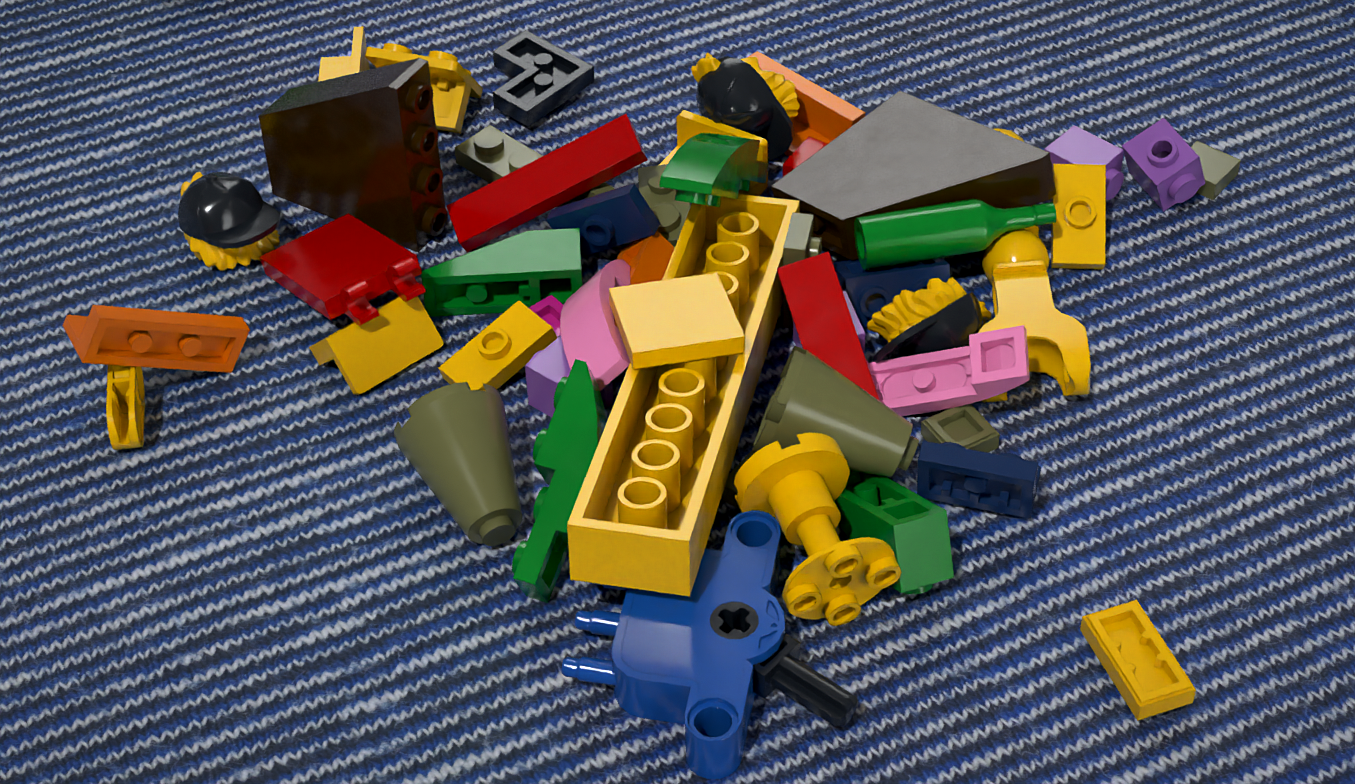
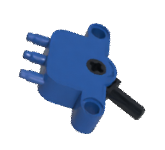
M760 510L739 513L731 519L727 527L722 551L705 549L690 597L602 585L607 589L626 591L621 613L594 610L593 612L580 610L575 616V627L578 630L590 631L592 634L613 636L612 660L581 657L579 659L566 657L562 663V674L565 677L577 678L583 682L613 685L614 696L619 706L630 715L649 720L685 724L686 762L691 771L706 779H722L730 776L738 769L742 761L755 695L765 699L777 688L834 726H845L848 724L858 707V699L855 695L799 660L800 642L785 633L784 610L775 597L780 575V525L775 517Z

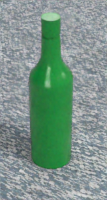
M968 199L856 217L854 236L857 255L862 268L869 270L979 252L987 249L999 236L1006 232L1029 228L1034 225L1040 226L1056 223V209L1053 202L1002 209L993 207L980 199Z

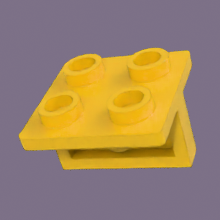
M385 43L383 49L367 47L365 57L376 68L417 58L427 60L431 86L433 88L436 129L461 134L469 97L481 98L483 88L471 76V72L464 69L457 62L458 58L442 51H429L428 56L412 54L413 51L411 49L394 43Z

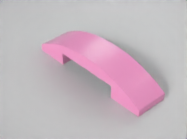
M623 259L613 260L606 264L566 300L561 311V339L569 367L572 369L575 359L585 361L600 391L630 364L619 329L614 325V316L609 304V288L630 285V266Z
M1024 325L970 334L969 346L882 360L878 363H868L866 360L879 400L900 416L929 413L968 405L1007 392L1030 380L1027 330Z

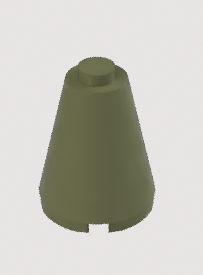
M794 346L780 375L781 380L777 389L772 394L755 437L752 451L757 452L775 441H778L781 448L784 449L791 445L801 444L796 436L798 434L821 433L830 436L838 443L847 460L850 471L892 477L897 468L906 471L919 443V439L910 436L913 424L807 349Z
M468 382L449 384L425 394L407 408L411 417L403 427H401L399 421L394 428V437L402 454L469 540L487 546H496L512 538L522 522V510L505 406L499 392L491 385L483 384L486 391L471 390Z

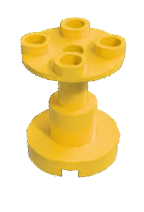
M821 433L798 434L796 436L801 444L791 445L782 449L779 442L775 441L761 448L747 459L736 473L734 485L738 493L734 496L742 513L760 510L775 517L787 541L795 545H803L808 555V558L798 565L786 580L782 597L788 612L802 619L826 618L830 625H843L852 621L860 614L862 604L873 598L883 588L894 584L900 578L902 572L895 559L893 549L885 541L870 537L846 541L840 540L835 529L841 520V514L834 501L845 489L850 475L847 460L838 443L830 436Z

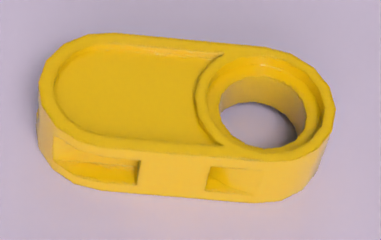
M108 365L106 417L112 448L120 450L143 447L145 388L142 367Z

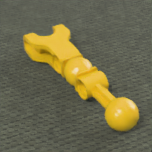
M994 128L996 131L1024 142L1022 137L1011 130ZM1034 225L1033 227L1004 233L985 249L983 254L982 267L984 274L992 285L995 318L985 323L978 333L1024 325L1027 330L1029 372L1046 373L1055 378L1064 396L1090 394L1091 363L1085 326L1078 320L1061 313L1054 306L1047 273L1049 256L1045 245L1039 238V226ZM1007 392L981 401H1006L1008 400Z

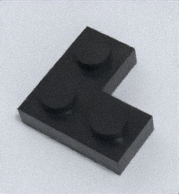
M527 30L493 51L494 67L514 77L493 91L494 108L528 127L595 82L594 66Z

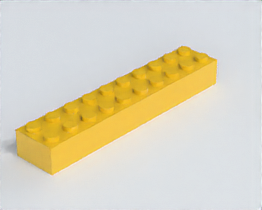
M739 194L738 199L722 197L720 207L691 204L662 280L717 272L745 335V353L636 370L632 368L630 362L567 523L570 580L690 597L783 304V288L776 268L783 266L784 244L792 212H800V201Z

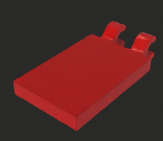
M349 213L259 257L265 274L329 320L345 313L358 326H361L380 316L378 310L368 302L369 300L392 290L403 301L407 302L426 292L425 287L414 278L422 274L417 255Z

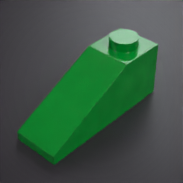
M580 228L525 231L422 270V285L426 290L423 293L425 310L429 317L504 313L518 300L529 308L550 295L554 296L564 305L566 300L583 286Z
M850 471L845 489L834 501L841 514L839 525L849 540L870 537L883 540L891 546L902 573L900 578L890 586L903 594H920L929 591L934 583L954 578L947 510L886 476Z

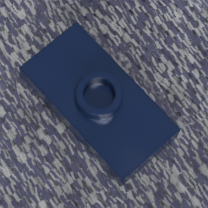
M635 183L552 209L546 219L551 229L580 228L581 257L654 235L660 226L659 220Z

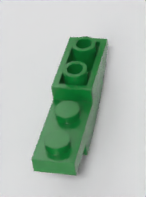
M700 133L687 140L677 150L661 175L659 187L675 189L676 201L720 207L722 197L738 199L739 190L749 191L750 181L766 183L769 163L757 161L760 140L714 133Z
M577 359L574 361L569 376L562 377L557 385L554 395L555 411L548 429L543 428L535 440L533 448L534 465L549 487H543L538 493L533 510L535 523L528 540H523L518 545L512 562L513 579L526 597L546 603L549 602L568 553L567 523L607 423L598 384L587 363Z

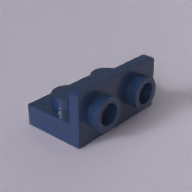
M943 258L869 270L862 268L859 259L833 263L842 291H846L863 328L867 327V322L872 319V315L875 312L881 311L882 307L892 303L894 296L899 295L902 290L915 292L920 289H927V283L931 278H939L946 283L950 278L949 263Z
M922 441L918 456L917 494L925 499L1031 519L1041 467L1038 465V462L1024 460L1020 456L1011 453L997 455L966 449L964 446L952 442L939 444Z

